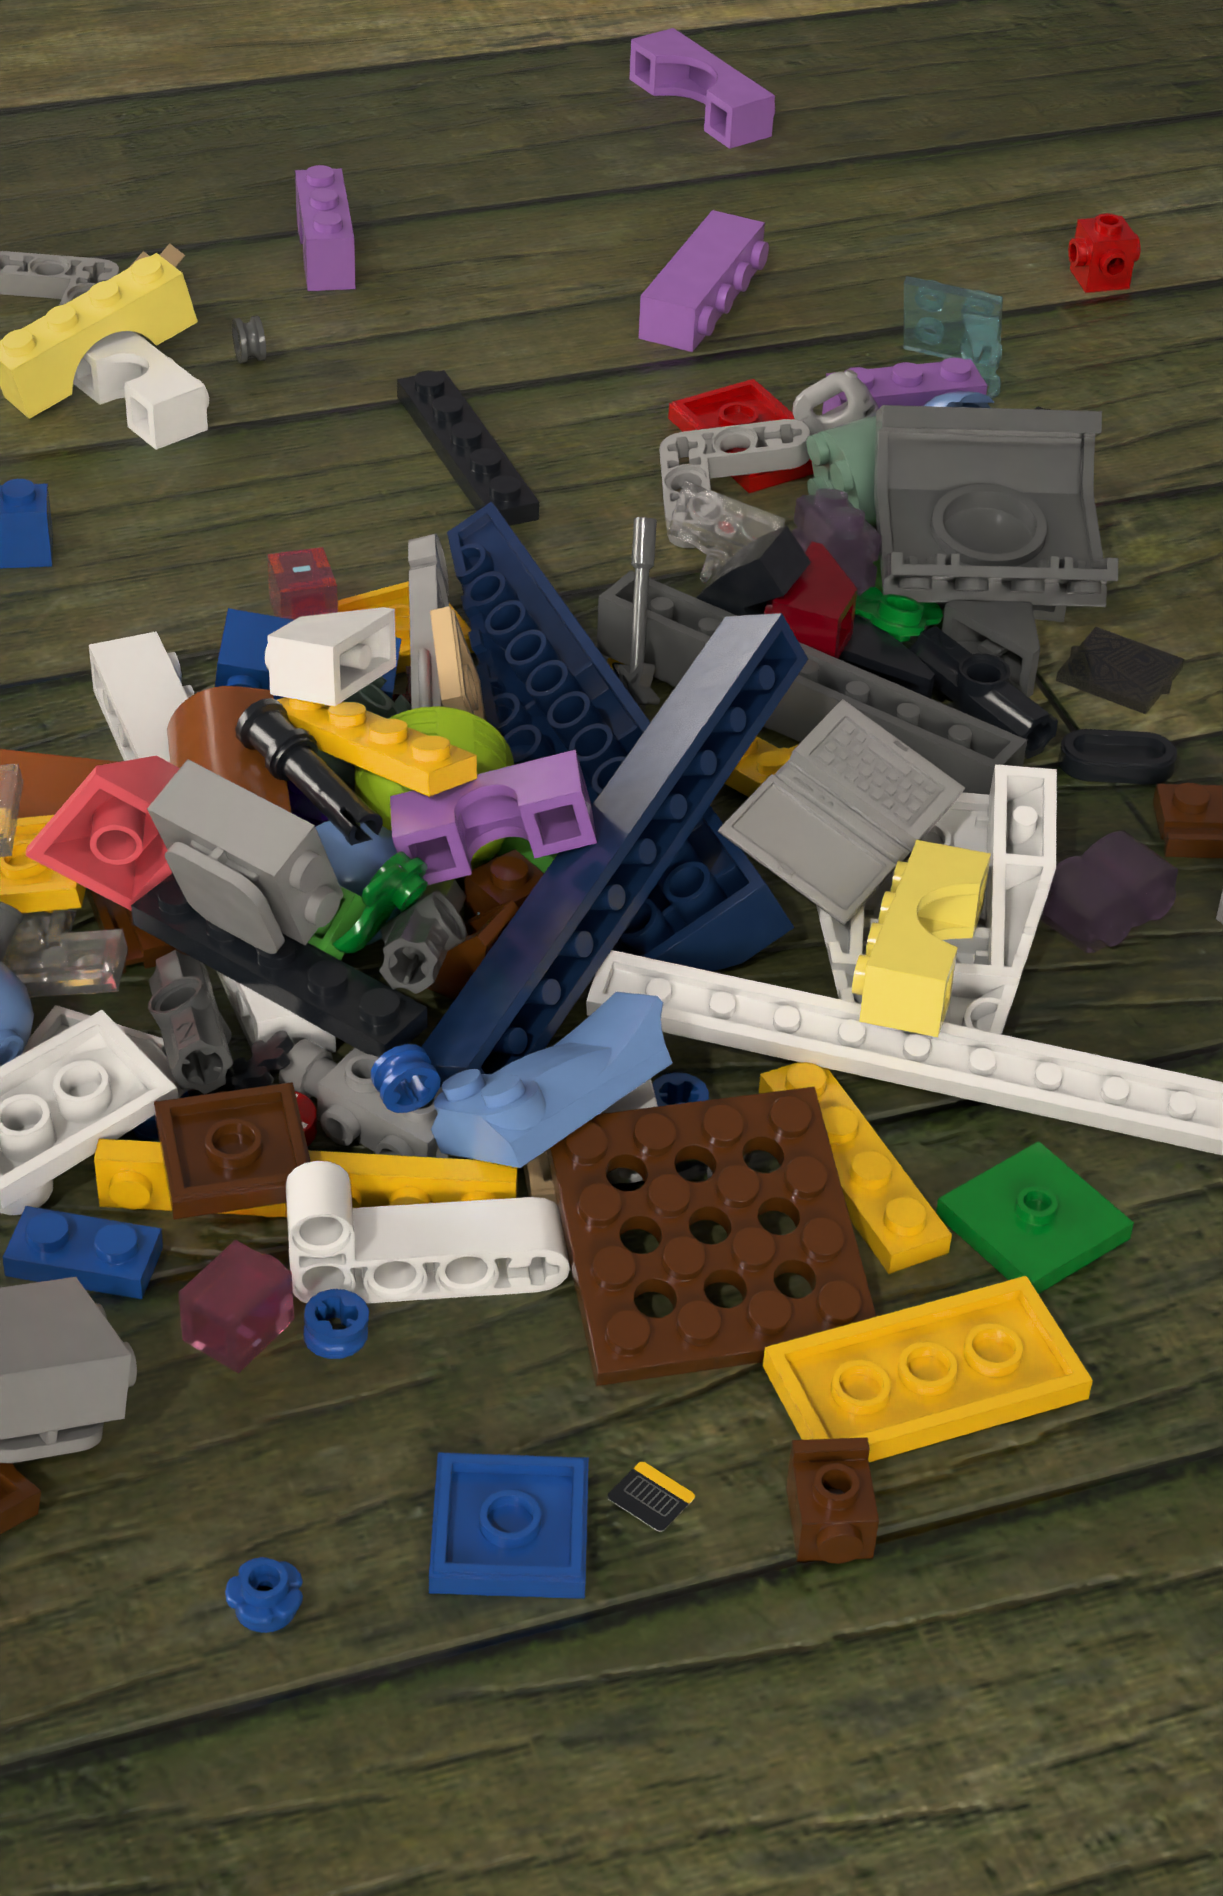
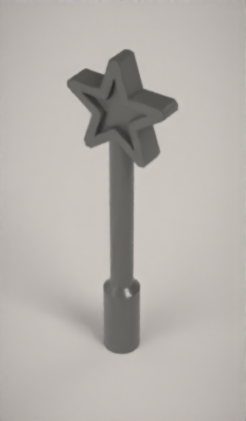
M637 517L634 518L631 565L635 568L630 666L621 664L618 667L620 681L644 713L646 706L658 705L660 703V698L650 688L655 665L644 663L649 572L654 567L657 519Z

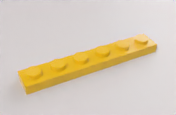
M98 1139L94 1164L99 1207L172 1211L160 1142ZM308 1150L311 1162H332L340 1165L348 1172L351 1181L352 1208L517 1198V1167L470 1159ZM287 1203L218 1214L287 1217Z

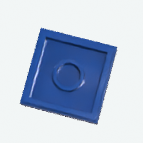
M438 1452L429 1566V1594L585 1599L589 1458Z

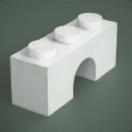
M121 331L110 334L96 342L81 359L75 372L73 384L99 405L115 399L125 398L128 428L157 450L208 430L207 407L209 406V395L205 385L136 332Z

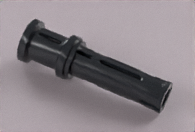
M272 698L261 699L251 704L242 713L235 728L236 737L245 748L256 749L265 758V767L274 778L292 781L343 834L351 846L373 840L358 825L359 822L361 824L365 823L375 834H379L383 825L381 816L376 811H373L318 756V746L315 738L307 730L302 728L296 729L288 721L287 711L278 700Z

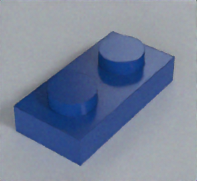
M25 1206L2 1257L5 1276L36 1282L77 1277L85 1290L143 1299L163 1249L162 1228Z

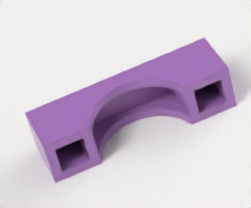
M674 28L631 39L629 79L653 96H681L705 104L704 131L723 145L731 149L772 136L773 117L775 114L774 94Z

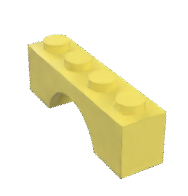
M155 253L150 257L139 259L132 267L111 279L93 285L89 291L70 302L52 308L45 316L24 328L8 333L0 340V387L4 397L26 417L31 419L72 395L73 380L81 359L102 338L116 332L133 331L144 335L157 346L196 324L198 320L183 273L159 254Z
M916 840L908 862H897L891 892L885 891L878 923H872L868 935L865 955H859L854 971L852 994L862 996L859 1022L933 1037L939 1036L950 1004L958 947L943 940L973 938L983 910L991 853Z

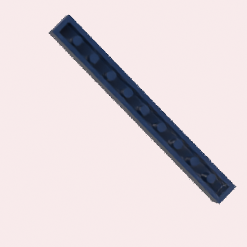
M782 613L725 616L593 803L592 813L597 843L557 854L422 1045V1048H424L431 1060V1065L434 1066L441 1078L440 1087L446 1079L461 1071L478 1069L481 1074H493L511 1062L545 1049L809 660Z

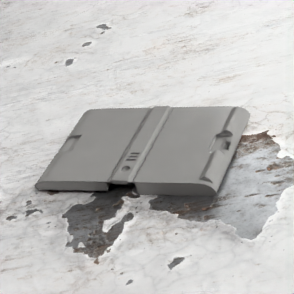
M842 699L793 750L789 760L758 787L719 828L718 832L841 924L845 925L895 870L897 862L903 861L913 850L916 840H922L962 794L965 787Z

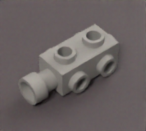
M307 1039L299 1041L287 1054L290 1064L280 1069L279 1083L293 1082L294 1091L302 1093L308 1098L313 1096L317 1098V1120L320 1121L325 1134L335 1143L347 1146L356 1141L374 1151L375 1154L464 1158L441 1153L431 1131L438 1114L434 1106V1100L443 1092L442 1087L439 1088L436 1096L423 1107L407 1113H395L387 1109L380 1097V1092L377 1091L371 1080V1069L378 1057L354 1048L337 1064L333 1061L331 1052Z

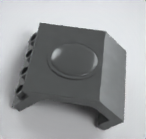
M882 405L876 411L874 501L883 595H900L917 602L948 603L951 600L1032 602V605L1106 607L1107 584L1118 581L1119 558H1103L1094 499L1095 437L1101 434L1102 411Z

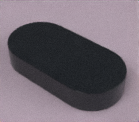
M1080 729L1068 733L1062 739L1058 763L1066 774L1082 781L1159 784L1172 777L1177 759V749L1167 738L1156 733Z

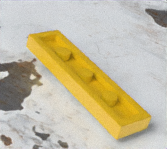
M287 697L278 699L287 711L288 721L296 729L302 728L307 730L317 741L318 750L428 797L477 779L476 754L451 745L447 738L429 736L411 729L402 720L387 719L369 712L363 704L343 701L337 706H330Z
M796 1062L760 1074L759 1094L815 1087L850 1220L888 1274L949 1253L952 1233L828 1068L819 1067L807 1062Z

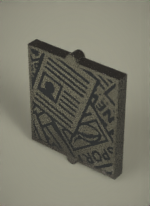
M1095 627L1080 646L1071 647L1070 657L1058 670L1056 681L1147 714L1162 694L1170 693L1172 681L1183 669L1185 659Z

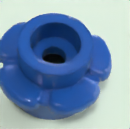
M267 1557L254 1558L240 1566L237 1577L233 1576L229 1579L225 1590L227 1604L235 1609L239 1622L255 1632L268 1633L282 1629L293 1620L303 1601V1593L299 1590L303 1584L302 1576L296 1567L286 1561L278 1562ZM261 1587L272 1588L269 1591H258Z

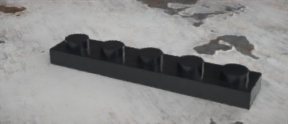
M427 370L419 372L415 376L397 379L398 399L476 511L492 501L509 526L539 520L538 499L444 370Z
M173 873L131 905L133 925L366 1054L379 1058L383 1053L394 1047L409 1044L428 1027L426 1006L309 943L303 945L283 934L284 944L275 954H269L212 924L187 902Z

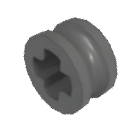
M258 315L251 316L250 321L247 323L242 322L240 318H233L232 337L238 362L240 364L247 363L249 357H256L257 361H265L266 341L260 317Z

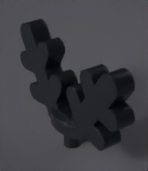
M279 1031L266 1043L263 1040L253 1043L251 1046L253 1056L248 1061L243 1057L236 1059L232 1064L234 1073L231 1068L227 1070L225 1076L226 1084L207 1094L271 1085L274 1078L270 1071L283 1069L290 1064L287 1054L293 1048L294 1042L286 1031ZM196 1089L188 1090L189 1097L206 1095Z

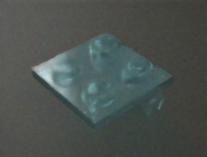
M906 276L904 281V349L946 359H971L986 384L990 386L988 396L991 399L995 398L1001 390V379L996 374V370L1002 359L1003 297L980 290L974 291L942 284L934 280Z

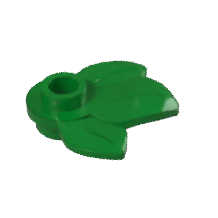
M870 587L856 597L855 614L869 619L873 625L887 632L899 642H906L910 640L911 636L920 635L925 630V626L940 623L943 616L942 610L937 603L917 602L900 595H883L876 587Z
M403 851L396 853L387 860L363 890L362 901L366 907L361 917L350 930L333 942L332 945L344 953H355L363 949L380 931L381 925L386 923L396 907L403 912L420 898L428 885V882L423 879L427 870V864L419 857L411 859Z

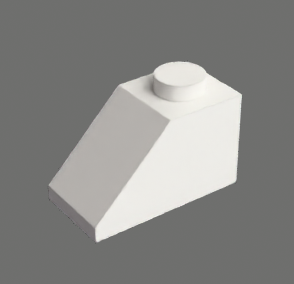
M381 607L301 616L268 635L265 664L269 670L270 694L337 706L395 668V609Z

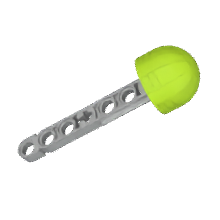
M437 534L408 540V562L410 565L409 614L412 709L403 711L388 719L402 720L411 729L429 736L447 738L451 745L476 754L477 774L514 765V760L510 747L494 726L470 712L444 707L442 704L430 610L449 606L447 565ZM355 766V793L373 811H376L381 816L382 826L392 831L390 796L413 790ZM505 838L491 841L478 849L472 857L471 869L473 870L489 862L500 850Z

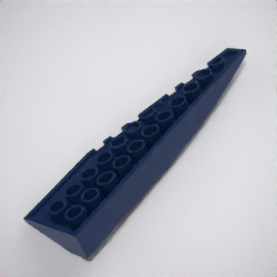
M491 501L447 532L456 577L462 585L464 594L461 596L463 611L470 622L471 631L468 634L471 648L477 655L479 664L476 666V670L480 679L487 722L494 726L508 743L514 765L576 750L592 806L651 722ZM709 806L612 950L713 972L744 963L795 927L745 853L718 832L723 823L712 807Z

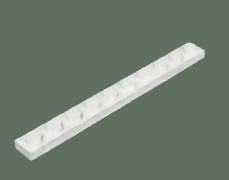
M611 950L596 972L586 1000L587 1016H590L615 992L658 996L663 1002L661 1024L662 1032L796 1062L812 1063L823 1068L1223 1155V1082L947 1022H943L938 1037L859 1022L861 1004L614 950Z

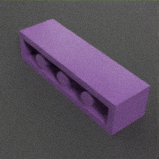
M712 210L641 294L638 339L693 352L705 336L712 334L716 322L723 313L727 314L730 311L733 301L740 291H746L750 279L755 272L764 268L769 252L768 242L763 241L765 222Z

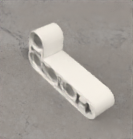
M328 1161L308 1162L296 1167L287 1177L286 1202L291 1288L294 1296L301 1302L308 1303L310 1298L319 1292L329 1289H345L356 1293L366 1304L535 1293L551 1290L559 1286L568 1277L570 1265L559 1209L555 1202L546 1198L522 1197L352 1208L351 1181L348 1172L340 1165Z

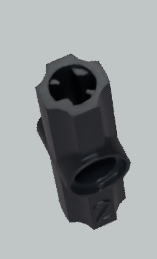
M936 626L921 632L916 642L908 648L935 674L933 686L953 701L954 709L1026 739L1025 758L1029 759L1043 753L1045 746L1056 736L1058 720L1009 683L1010 668L1003 659L990 654H972Z

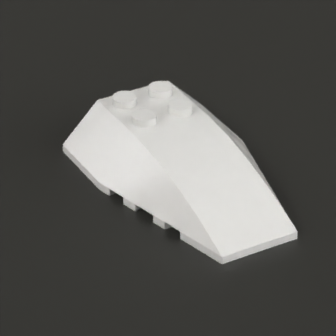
M995 764L990 794L962 793L921 840L991 853L983 910L973 938L943 940L958 947L951 999L944 1022L998 1034L1003 1033L1055 875L1057 769ZM911 852L903 860V862H908ZM894 871L845 925L816 905L838 998L841 1000L862 1003L861 995L852 994L854 971L859 955H865L871 925L873 922L878 923L885 891L891 892Z

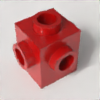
M1104 213L1097 215L1095 218L1078 219L1075 238H1072L1069 242L1068 256L1070 271L1084 292L1130 289L1134 262H1137L1140 257V239L1130 228L1123 216Z

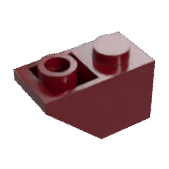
M811 541L805 551L811 563L784 596L767 601L764 614L782 613L798 642L838 659L853 635L857 587L825 546Z

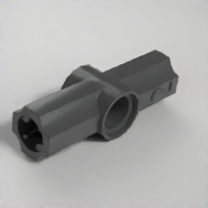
M455 879L427 885L423 894L412 906L381 925V935L385 944L383 947L385 957L379 972L392 989L404 988L417 994L428 988L435 982L447 952L464 942L468 936L466 926L462 920L463 914L461 910L467 896Z
M174 950L156 959L155 972L149 979L152 997L148 1003V1009L161 1030L170 1070L176 1083L181 1089L191 1088L207 1094L226 1084L225 1076L227 1070L233 1064L228 1045L232 1032L218 1010L205 965L191 956L183 955Z

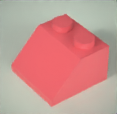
M158 756L96 766L27 846L26 856L132 911V904L172 874L165 859L167 848L147 808L180 768Z

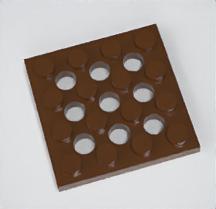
M815 1087L602 1113L546 1150L596 1386L761 1363L764 1358V1349L767 1346L877 1317ZM754 1150L766 1151L777 1159L780 1167L770 1173H759L746 1165L743 1156ZM686 1159H696L705 1163L710 1168L712 1176L702 1182H691L678 1174L675 1165ZM629 1168L636 1171L643 1178L645 1184L634 1191H622L612 1186L606 1176L614 1169ZM767 1211H779L785 1213L793 1220L796 1229L785 1235L772 1234L762 1227L758 1217ZM700 1220H711L724 1228L727 1238L718 1244H705L692 1235L689 1227ZM641 1229L651 1233L656 1238L659 1246L650 1253L638 1254L628 1250L621 1242L620 1237L629 1230ZM783 1273L798 1274L808 1281L812 1292L802 1298L788 1297L777 1289L774 1279ZM713 1283H728L738 1289L743 1301L732 1308L718 1307L709 1301L704 1289ZM657 1292L669 1299L673 1306V1311L661 1318L648 1317L637 1309L634 1300L643 1293Z

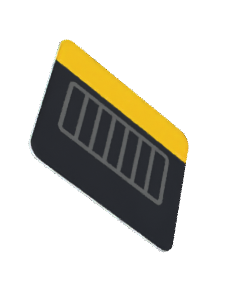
M639 1462L608 1493L607 1497L610 1501L650 1527L662 1532L695 1499V1494L646 1462Z

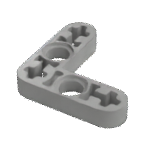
M0 251V294L61 299L60 306L86 293L93 285L107 281L119 274L118 265L106 259Z
M783 419L684 431L666 437L660 444L659 452L664 513L669 541L681 548H695L708 543L713 538L715 525L710 484L711 478L786 470L800 467L807 463L810 459L806 446V439L810 435L808 425L795 419ZM733 448H746L745 451L737 453L725 452ZM689 457L690 464L679 465V458ZM686 486L699 487L698 489L689 492L675 491L679 488ZM684 514H695V521L685 522Z

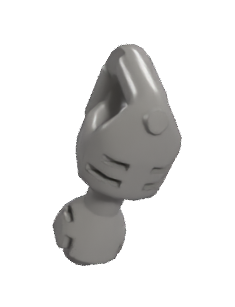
M848 369L845 372L832 373L804 389L796 396L792 413L795 420L802 421L808 425L810 435L859 419L876 416V411L879 407L867 386L857 377V373ZM841 392L845 393L847 401L823 415H816L813 412L814 407Z

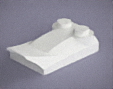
M100 1010L0 1066V1213L22 1215L25 1206L39 1208L49 1199L53 1191V1179L96 1152L98 1139L116 1140L155 1115L154 1102L180 1098L191 1089H181L171 1073L167 1056L152 1040L141 1039L124 1033L103 1010Z

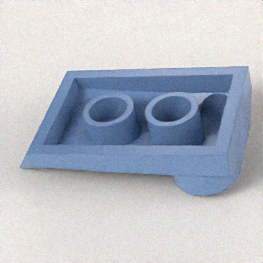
M615 992L595 1012L554 1046L526 1055L493 1074H481L478 1069H468L446 1079L441 1086L443 1092L434 1100V1106L438 1114L431 1128L440 1152L522 1168L673 1063L662 1033L661 1014L663 1002L658 996Z

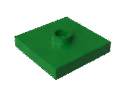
M1039 1141L939 1197L936 1213L940 1219L1007 1280L1027 1276L1038 1294L1131 1238L1134 1225L1131 1219Z

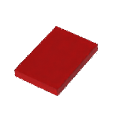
M755 379L669 403L668 419L682 432L794 419L793 413ZM733 448L725 452L737 453L745 451L746 448ZM809 459L807 463L792 469L731 477L748 493H752L812 475L813 467L812 461Z

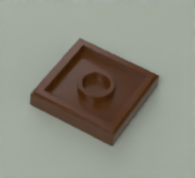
M293 1082L154 1102L155 1119L174 1220L287 1203L286 1181L288 1175L296 1167L311 1162Z

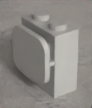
M187 759L147 808L167 848L165 859L184 897L195 911L212 924L266 953L275 954L285 942L283 934L306 945L317 929L326 926L335 916L340 900L344 895L315 825Z
M77 1277L1 1287L0 1463H17L93 1448L102 1439L104 1422L125 1419L128 1387H132L135 1384L137 1377V1365L132 1347L128 1342H123L108 1322L102 1305L92 1300Z

